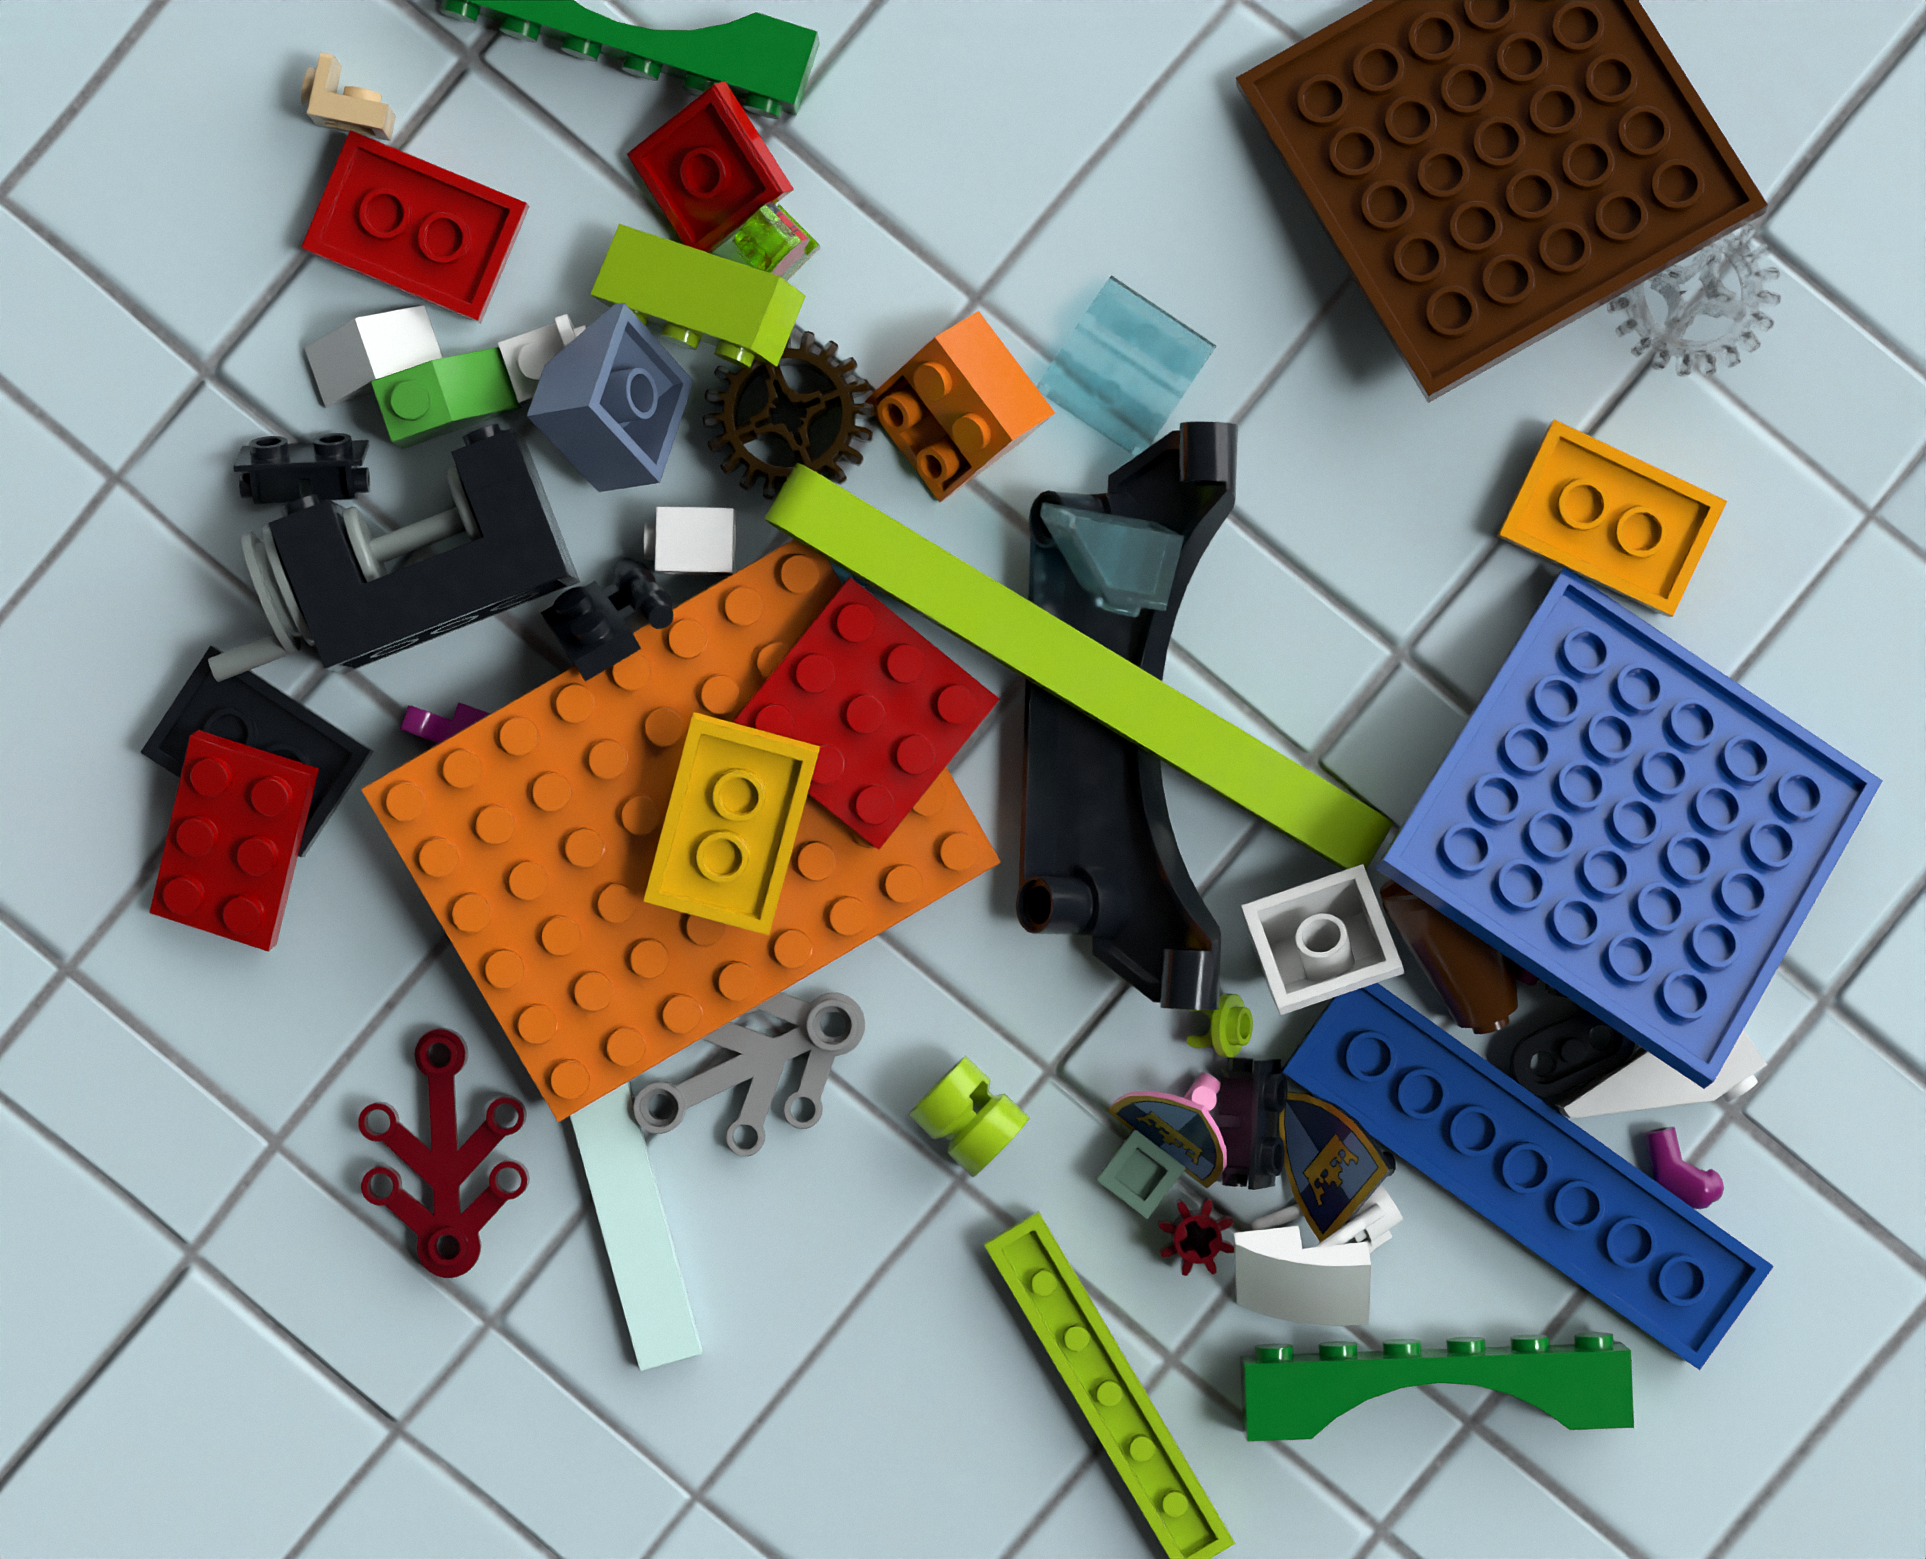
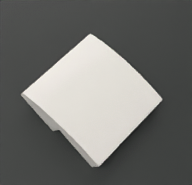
M1299 1226L1234 1233L1235 1296L1238 1305L1263 1315L1297 1323L1329 1326L1369 1324L1371 1260L1368 1242L1302 1249Z

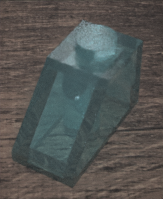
M1043 503L1040 516L1081 587L1103 598L1101 606L1103 609L1132 617L1139 616L1141 607L1166 611L1184 536L1153 521Z

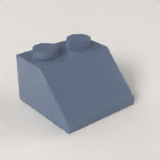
M625 303L615 304L545 364L527 417L598 492L657 484L661 481L694 380Z

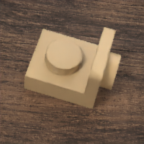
M321 52L317 68L308 67L301 91V104L308 106L307 114L315 125L344 132L352 130L364 136L391 141L396 116L388 104L381 103L382 95L372 90L354 86H345L343 95L337 94L342 67L334 55Z

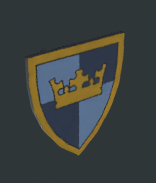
M1287 1092L1286 1105L1279 1115L1280 1138L1283 1140L1285 1150L1284 1166L1292 1193L1307 1223L1321 1243L1353 1218L1385 1178L1395 1172L1396 1162L1390 1152L1381 1151L1377 1143L1357 1119L1336 1103L1311 1093Z

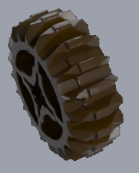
M805 331L801 337L800 349L791 348V338L789 337L777 367L754 359L750 369L741 367L734 374L726 367L717 366L714 374L721 382L728 385L727 391L725 393L716 389H707L704 396L707 402L722 406V413H709L702 417L703 425L706 428H723L724 434L713 437L708 441L707 445L710 451L715 453L731 448L733 451L721 463V470L728 475L736 471L743 464L747 469L740 479L739 486L743 490L749 491L755 485L759 476L765 478L763 497L770 501L774 500L777 494L778 483H785L794 467H778L765 463L751 454L744 444L757 439L759 441L769 438L782 439L791 447L797 463L808 467L820 475L829 472L833 480L837 484L842 485L847 481V477L844 471L837 465L840 459L843 457L856 466H860L864 460L863 455L859 451L849 446L852 439L862 443H870L873 439V432L871 430L855 425L856 419H868L875 416L873 404L854 403V398L870 391L868 380L861 379L848 384L845 379L853 374L858 367L856 360L850 357L843 360L837 367H834L831 363L837 355L838 344L831 340L825 344L819 355L812 352L815 346V335L810 331ZM792 365L811 369L827 379L834 388L821 393L819 390L807 394L795 392L786 383L780 366ZM762 374L769 394L767 405L763 411L750 417V421L737 426V410L740 399L748 385ZM777 387H781L786 401L790 400L794 409L806 408V418L798 417L802 424L798 428L803 441L801 446L797 445L792 431L788 432L787 427L783 423L772 424V414L780 415L776 408L780 404L776 393ZM842 406V422L838 435L831 447L816 459L809 439L810 428L816 420L828 415V411Z

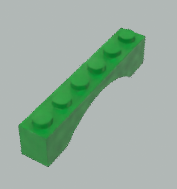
M435 0L441 3L439 11L452 18L468 23H476L478 15L502 22L500 30L503 33L524 41L536 43L540 34L563 41L562 51L584 60L597 62L599 54L624 61L622 70L647 80L658 81L660 73L684 80L682 88L698 96L714 84L726 81L736 97L745 99L743 108L771 119H780L782 111L797 116L820 44L818 31L758 12L726 24L694 30H653L617 22L583 7L574 0Z
M1578 1333L1574 1335L1575 1344L1549 1345V1336L1516 1335L1510 1337L1511 1346L1485 1347V1338L1455 1337L1446 1339L1447 1349L1422 1350L1420 1340L1394 1339L1382 1342L1383 1351L1357 1352L1356 1342L1334 1341L1319 1343V1353L1293 1354V1345L1262 1344L1255 1346V1355L1240 1356L1243 1433L1247 1442L1313 1439L1337 1417L1369 1399L1401 1388L1435 1383L1476 1385L1510 1394L1545 1411L1569 1430L1634 1428L1631 1350L1621 1342L1613 1343L1612 1333Z

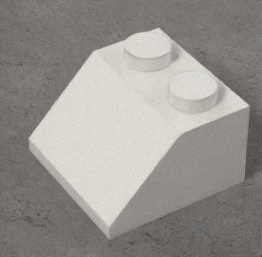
M1363 864L1241 905L1253 947L1270 994L1280 1015L1404 974L1403 965Z

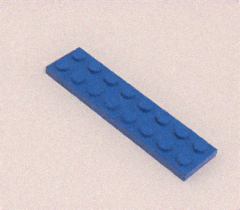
M1379 983L1333 997L1280 1070L1312 1094L1336 1103L1357 1119L1368 1134L1698 1370L1703 1367L1774 1267Z

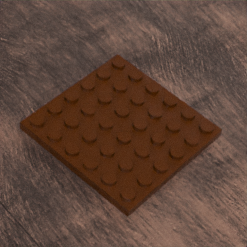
M1373 0L1236 77V87L1428 403L1764 215L1768 207L1767 202L1639 0Z

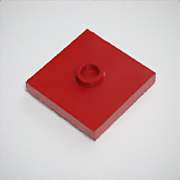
M726 81L711 86L626 154L682 243L710 254L769 209L766 205L768 202L772 201L776 204L794 190Z

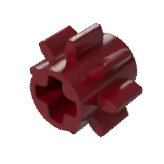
M1206 1197L1202 1201L1200 1210H1189L1184 1201L1181 1199L1176 1200L1180 1215L1174 1222L1159 1220L1157 1224L1164 1232L1170 1233L1172 1242L1163 1245L1159 1250L1161 1256L1170 1257L1178 1253L1183 1258L1180 1270L1184 1276L1191 1272L1193 1263H1204L1212 1275L1216 1274L1217 1269L1213 1258L1219 1251L1234 1253V1246L1229 1241L1223 1240L1221 1231L1228 1229L1234 1223L1231 1216H1222L1214 1220L1210 1216L1213 1208L1211 1198ZM1196 1221L1202 1229L1210 1226L1213 1228V1232L1205 1237L1208 1247L1203 1251L1197 1252L1191 1244L1180 1246L1179 1242L1187 1237L1185 1225L1189 1222Z

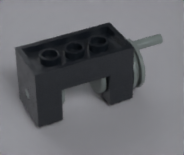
M499 424L489 425L466 434L462 437L465 447L451 452L456 466L450 468L447 473L456 507L375 539L365 519L356 507L345 508L329 499L319 500L317 494L297 499L282 506L281 511L284 517L269 522V525L264 526L262 529L264 541H260L253 531L244 534L241 537L247 568L274 633L209 658V666L216 681H223L299 651L301 648V636L310 646H316L324 669L345 674L579 583V577L526 441L512 428L501 430ZM464 531L469 536L470 543L387 574L384 562Z

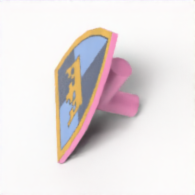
M1201 1072L1183 1098L1155 1091H1133L1119 1097L1107 1110L1109 1114L1131 1131L1133 1128L1137 1129L1186 1167L1184 1171L1206 1188L1218 1180L1227 1166L1225 1143L1218 1126L1209 1113L1216 1105V1095L1220 1090L1221 1084L1208 1073Z

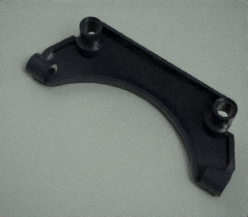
M1204 421L1180 423L1179 430L1171 431L1108 475L1107 493L1079 494L1050 490L1040 493L1034 500L1029 514L1030 563L1028 601L1162 681L1171 634L1186 588L1202 555L1234 508L1236 500L1238 425ZM1026 679L1019 889L1016 898V914L1020 925L1032 934L1092 936V955L1152 1002L1160 1003L1161 1008L1219 1010L1221 931L1192 882L1178 849L1166 804L1161 761Z

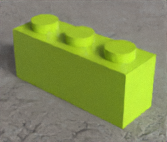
M619 224L590 295L610 308L615 304L625 303L645 327L649 323L663 328L661 336L677 345L697 350L700 341L716 346L714 352L716 356L749 369L754 359L775 367L778 366L806 295L780 276Z

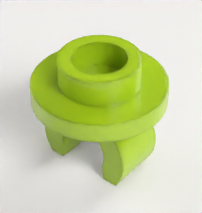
M1222 994L1219 997V1010H1188L1204 1012L1209 1017L1211 1024L1206 1035L1187 1036V1044L1194 1048H1214L1219 1056L1233 1058L1238 1055L1242 1046L1249 1043L1253 1031V1018L1250 1009L1245 1007L1242 998L1238 994Z

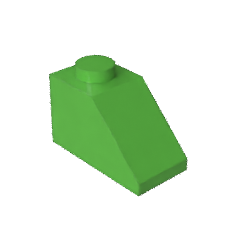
M499 347L431 360L371 381L391 442L401 449L522 408L518 403Z

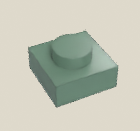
M1133 1128L1098 1174L1096 1180L1148 1219L1186 1167L1137 1129Z

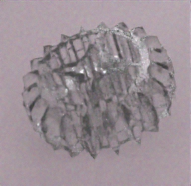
M1747 224L1737 234L1732 232L1701 249L1700 253L1694 257L1690 266L1681 267L1673 265L1646 280L1651 282L1650 288L1663 295L1667 302L1668 313L1664 322L1665 329L1654 319L1647 306L1644 282L1625 292V297L1616 298L1607 304L1608 313L1618 314L1627 311L1629 320L1624 321L1615 329L1618 337L1627 336L1633 330H1636L1642 338L1631 349V353L1635 357L1641 356L1652 346L1657 350L1652 360V368L1661 371L1669 363L1671 356H1675V370L1678 377H1686L1691 373L1694 358H1696L1699 370L1706 377L1716 373V354L1723 364L1728 368H1732L1741 362L1740 353L1736 345L1750 353L1760 347L1761 343L1758 337L1750 328L1765 332L1772 329L1774 320L1768 314L1759 310V307L1770 308L1780 303V294L1774 291L1763 290V284L1775 281L1780 277L1778 268L1773 267L1760 270L1758 261H1761L1771 253V248L1768 244L1760 245L1751 251L1745 243L1754 235L1756 231L1754 226ZM1721 253L1729 260L1738 275L1741 286V301L1735 299L1737 293L1726 288L1719 278L1718 270L1723 258ZM1702 270L1698 280L1702 282L1704 287L1699 291L1706 290V297L1699 299L1684 312L1688 302L1684 300L1682 295L1688 290L1680 291L1679 285L1685 284ZM1705 314L1716 319L1723 315L1734 320L1729 330L1718 338L1706 341L1682 339L1687 327L1692 325L1697 315Z

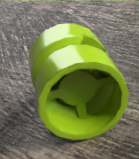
M965 1055L918 1102L908 1116L932 1139L945 1137L949 1141L947 1153L971 1177H975L1009 1144L1029 1121L1030 1117L1005 1093L993 1096L989 1092L991 1079Z

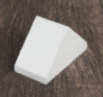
M424 305L354 318L304 347L326 408L374 392L371 384L373 380L431 360L444 358L426 306Z

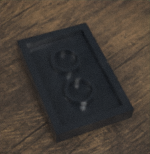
M210 645L140 753L180 778L189 738L200 730L319 768L298 854L299 857H305L374 750L252 670L217 682L210 669L208 659L224 652Z

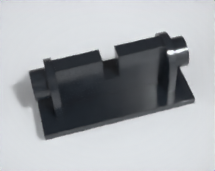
M344 433L320 435L315 437L311 443L288 444V440L280 436H266L254 439L249 442V446H242L233 465L234 472L249 471V473H240L239 476L241 498H253L254 504L292 502L301 498L299 479H310L311 494H317L319 500H357L359 493L370 492L369 468H357V466L363 465L370 446L369 440L352 441L351 436Z
M1228 1057L1227 1069L1221 1070L1219 1115L1242 1116L1241 1128L1219 1127L1227 1149V1166L1222 1172L1223 1186L1247 1187L1248 1183L1249 1190L1275 1186L1276 1176H1279L1283 1169L1285 1150L1283 1140L1277 1138L1278 1115L1286 1105L1288 1087L1285 1075L1280 1074L1281 1059L1254 1061L1253 1070V1058Z

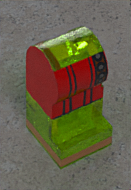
M772 201L765 204L751 216L731 241L735 252L750 267L780 276L786 281L820 249L819 243L780 204L776 206Z

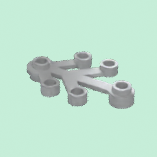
M781 992L745 1014L761 1010L799 1027L776 1038L731 1022L718 1028L701 1039L741 1053V1055L676 1086L665 1081L648 1084L640 1090L634 1101L633 1110L637 1122L643 1129L651 1133H667L682 1122L687 1108L753 1077L739 1119L729 1126L726 1133V1141L730 1150L739 1156L754 1155L762 1148L765 1142L766 1135L763 1124L785 1062L811 1050L799 1090L793 1092L787 1098L784 1105V1115L788 1123L795 1128L807 1129L814 1126L821 1118L823 1112L820 1098L835 1056L852 1051L863 1037L865 1018L860 1006L852 998L841 993L822 994L810 1003ZM837 1012L843 1016L846 1027L841 1035L829 1036L822 1030L821 1021L825 1014ZM659 1094L669 1097L673 1104L671 1115L663 1119L655 1117L649 1108L652 1097ZM806 1097L812 1100L816 1109L812 1119L800 1121L793 1116L791 1105L797 1098ZM741 1125L752 1126L758 1135L756 1145L748 1149L738 1146L734 1140V1132L737 1127Z

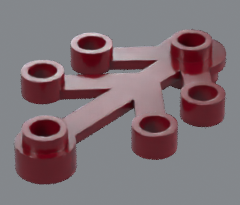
M438 1028L427 1032L419 1039L414 1053L418 1069L428 1076L431 1149L399 1121L396 1109L386 1102H375L366 1106L358 1118L359 1130L365 1138L375 1142L382 1141L433 1187L434 1214L402 1188L400 1174L390 1166L382 1165L369 1170L362 1179L361 1191L368 1202L378 1206L385 1205L418 1235V1257L422 1265L430 1273L442 1278H455L467 1273L478 1261L482 1247L479 1231L508 1200L515 1199L525 1192L529 1185L530 1177L527 1168L521 1162L511 1159L500 1162L490 1173L489 1186L462 1213L460 1185L505 1136L512 1135L523 1127L526 1122L527 1112L524 1104L516 1097L503 1096L494 1100L487 1109L486 1120L458 1150L455 1075L462 1071L467 1063L468 1046L458 1032L448 1028ZM434 1043H443L451 1051L450 1062L444 1067L435 1066L429 1059V1049ZM510 1104L517 1110L518 1120L513 1127L506 1128L497 1123L495 1112L499 1105ZM373 1110H382L389 1116L390 1126L385 1133H376L369 1127L368 1116ZM503 1168H513L519 1173L521 1183L517 1190L506 1191L499 1185L498 1174ZM385 1174L391 1179L393 1189L388 1197H379L372 1191L371 1180L374 1175ZM451 1235L458 1240L460 1250L456 1257L446 1258L439 1253L437 1242L441 1236Z

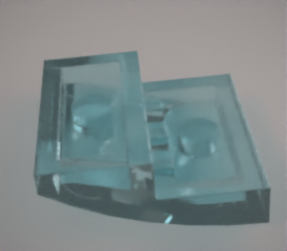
M1111 275L1078 322L1072 335L1040 379L1036 388L1045 397L1136 457L1150 447L1217 345Z

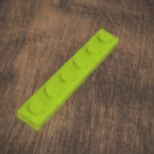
M1036 1211L984 1242L985 1248L1169 1558L1211 1559L1236 1544L1040 1211Z

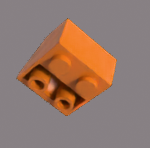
M979 311L935 336L864 401L874 405L877 420L939 502L947 499L1019 445L1055 414V411Z

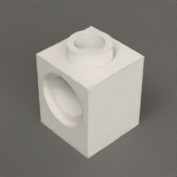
M656 507V522L645 521L644 559L655 560V571L659 575L729 576L735 573L737 512L734 508Z

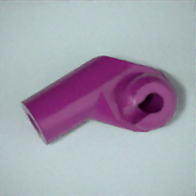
M1664 1127L1643 1133L1654 1181L1693 1209L1708 1208L1713 1202L1718 1201L1722 1197L1724 1184L1716 1171L1713 1169L1707 1171L1700 1170L1682 1160L1675 1127Z

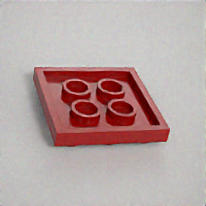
M847 577L731 722L820 746L808 794L879 850L1000 698L855 580Z

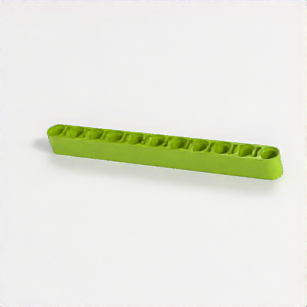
M796 463L764 517L766 522L1342 870L1362 864L1365 870H1367L1394 824L1391 820L804 465Z

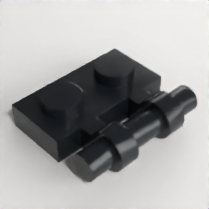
M631 558L620 559L614 566L615 578L614 583L602 590L598 583L593 581L585 587L571 588L562 593L551 607L540 612L552 634L585 682L641 649L633 634L634 632L649 623L656 629H663L668 627L673 620L674 614L671 597L661 585L656 583L655 577L648 567L639 561H634Z

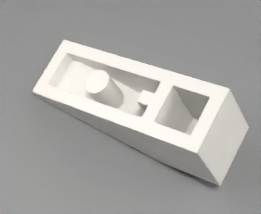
M1743 1030L1715 1081L1703 1089L1642 1047H1639L1632 1052L1627 1061L1622 1065L1589 1080L1556 1102L1555 1105L1562 1115L1573 1119L1714 1101L1722 1096L1725 1102H1730L1749 1091L1758 1083L1753 1074L1767 1064Z

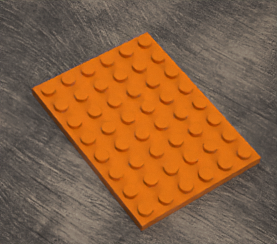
M794 539L672 608L674 616L668 627L656 629L649 623L634 632L633 634L641 649L585 682L577 668L573 665L361 788L558 1122L1001 863L949 770L945 767L879 850L810 794H807L769 936L643 902L693 713L731 722L842 585L828 559Z

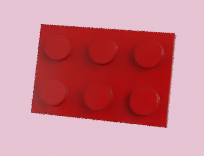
M350 130L301 248L313 255L481 324L528 212L529 205L524 201Z
M198 730L192 734L188 742L149 913L267 952L275 947L281 929L319 768Z

